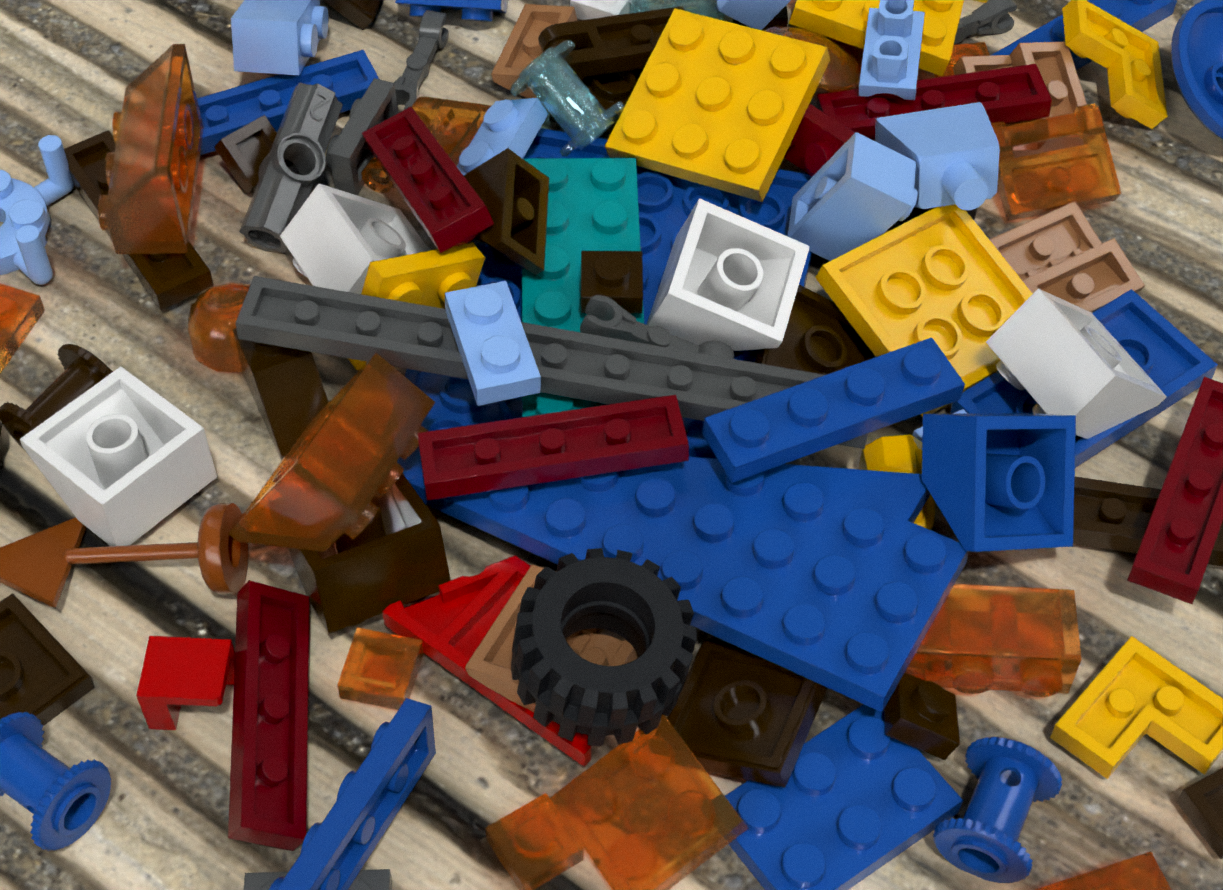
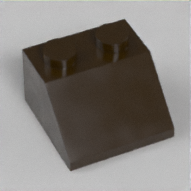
M393 459L271 502L275 517L305 593L309 596L311 605L329 634L345 627L361 624L366 619L382 614V611L388 605L401 600L403 605L418 602L428 595L439 592L438 585L451 581L440 524Z

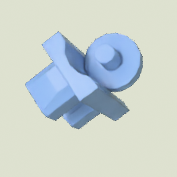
M880 0L879 8H869L859 81V96L869 97L875 94L889 93L897 95L904 100H915L925 12L913 11L914 0Z

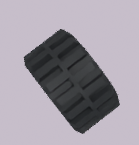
M602 548L587 549L585 559L578 561L573 553L559 558L557 571L546 566L536 575L534 588L527 587L521 599L511 661L512 679L519 680L517 694L524 706L536 702L533 718L544 727L551 721H555L560 725L558 736L573 741L574 735L577 732L588 735L587 745L603 746L605 736L614 735L618 745L633 741L637 727L647 735L659 726L662 714L669 716L676 706L691 665L692 653L697 641V627L690 625L694 615L690 601H677L681 586L672 576L663 581L657 577L660 568L657 564L646 559L642 566L630 562L631 552L617 550L616 558L604 557ZM585 629L609 630L630 642L637 651L639 658L619 666L594 664L575 653L567 643L566 638Z

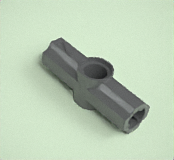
M299 83L295 87L270 153L259 166V181L239 232L247 238L249 244L264 251L284 253L288 250L280 235L310 195L314 181L325 169V152L343 104L338 101L335 92L320 84L308 85ZM284 160L292 162L299 170L300 175L289 170Z

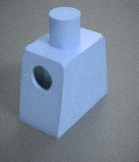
M981 102L876 118L875 141L916 161L914 188L917 189L918 196L915 208L929 209L956 204L962 210H973L981 206L986 199H991L996 195L1000 153L999 142Z

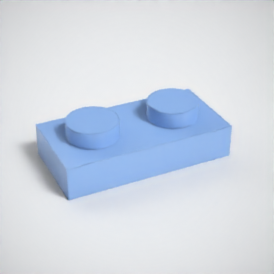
M538 98L495 101L486 111L484 121L469 146L463 150L459 157L457 168L463 175L467 174L507 148L523 159L549 114Z
M501 281L446 292L445 311L477 406L540 393L541 376L507 282Z

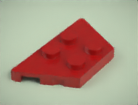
M514 555L486 566L484 571L478 575L461 576L438 585L439 594L405 608L400 600L388 605L382 611L384 625L583 767L591 761L594 746L587 745L588 735L576 732L573 741L558 736L560 728L558 723L551 721L544 727L533 718V711L508 700L469 676L465 669L466 664L531 565Z

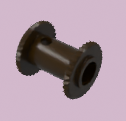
M75 344L62 345L57 355L65 371L26 410L22 407L20 408L17 404L4 403L0 407V420L9 434L22 447L20 439L113 371L88 350Z

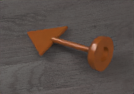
M219 503L206 510L200 522L198 542L79 548L87 527L75 517L0 547V583L53 608L57 606L72 564L198 558L202 578L210 590L219 595H236L246 580L249 551L244 517L239 507L234 503Z

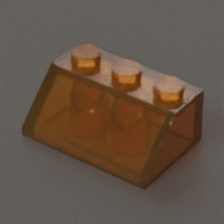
M173 44L126 87L122 111L114 112L112 128L116 149L115 152L107 153L105 169L109 191L108 195H101L99 198L98 216L101 229L110 230L116 254L187 253L203 124L185 44Z
M375 353L309 422L228 534L238 542L322 552L327 550L343 533L354 539L368 525L379 509L371 502L374 495L377 498H381L404 471V468L397 463L399 457L403 460L407 459L419 446L417 433L428 432L421 423L435 404V401L379 354Z

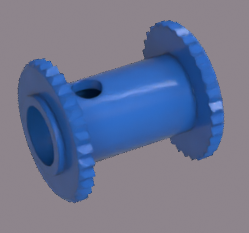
M28 712L13 713L0 719V796L7 794L34 814L32 816L33 821L30 824L32 826L30 833L33 834L31 839L34 840L37 846L47 851L62 849L82 837L102 813L111 790L110 772L108 767L95 759L92 761L89 759L85 762L81 761L78 765L74 764L71 768L42 748L41 743L44 740L42 736L45 731L42 730L44 725L41 724V720Z
M1002 737L978 739L968 746L965 754L967 767L972 770L971 773L976 775L978 779L963 819L958 818L956 820L951 818V820L945 819L944 822H940L935 828L933 841L942 856L960 870L991 882H1018L1029 876L1033 866L1031 864L1033 860L1030 859V854L1026 852L1027 849L1018 842L1031 804L1037 800L1043 802L1044 799L1050 800V798H1055L1061 789L1062 777L1054 763L1031 746Z

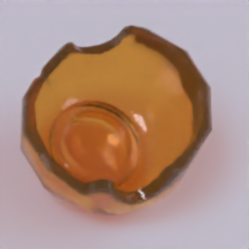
M228 282L209 288L197 296L196 302L191 304L188 314V333L193 354L199 363L218 372H242L233 329L236 328V320L250 284Z

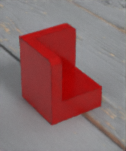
M149 636L136 695L149 729L176 730L181 705L216 707L222 704L226 685H234L235 650L231 639Z

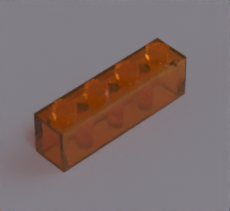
M954 584L905 673L924 681L934 682L942 688H955L957 691L967 694H978L988 690L1022 691L1026 695L1033 697H1048L1057 693L1068 694L1082 660L1075 592L1070 589Z

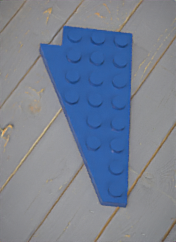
M689 457V461L427 500L422 468L410 481V484L425 505L557 565L559 558L573 553L578 561L585 559L587 549L598 548L603 549L604 557L616 558L617 550L631 552L630 562L640 566L648 559L660 566L657 577L663 581L672 576L681 586L677 601H690L694 612L691 626H695L706 633L880 712H883L967 563L969 551L964 550L960 542L914 524L931 495L922 481V474L783 464L732 483L718 459Z

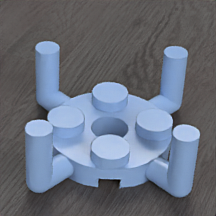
M56 135L45 136L38 143L49 177L45 181L32 187L23 181L11 178L8 172L0 170V222H3L0 226V275L20 269L32 282L38 285L47 284L53 276L45 250L47 244L45 235L48 226L51 228L47 206L71 192L74 187L62 141Z

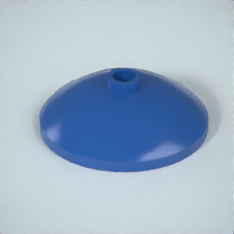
M1203 0L1187 10L1175 26L1171 43L1172 68L1179 91L1191 112L1209 131L1223 139V0Z

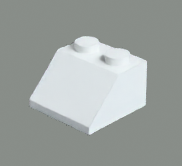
M323 184L316 186L280 235V238L294 257L292 260L293 265L310 280L313 286L356 294L362 293L370 262L430 251L400 209Z
M699 198L675 238L647 325L650 327H663L671 335L696 345L706 341H720L729 345L733 351L778 348L784 338L810 246Z
M1039 288L986 341L1001 359L996 364L999 373L1018 390L1023 391L1026 389L1037 402L1032 408L1034 414L1076 415V435L1086 439L1158 406L1167 397L1091 312Z
M121 366L20 439L24 450L78 521L109 546L131 545L217 478L204 428Z

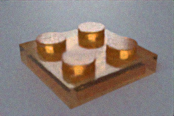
M663 714L656 729L647 735L639 729L635 732L632 742L618 745L550 797L613 890H669L749 829L674 726Z

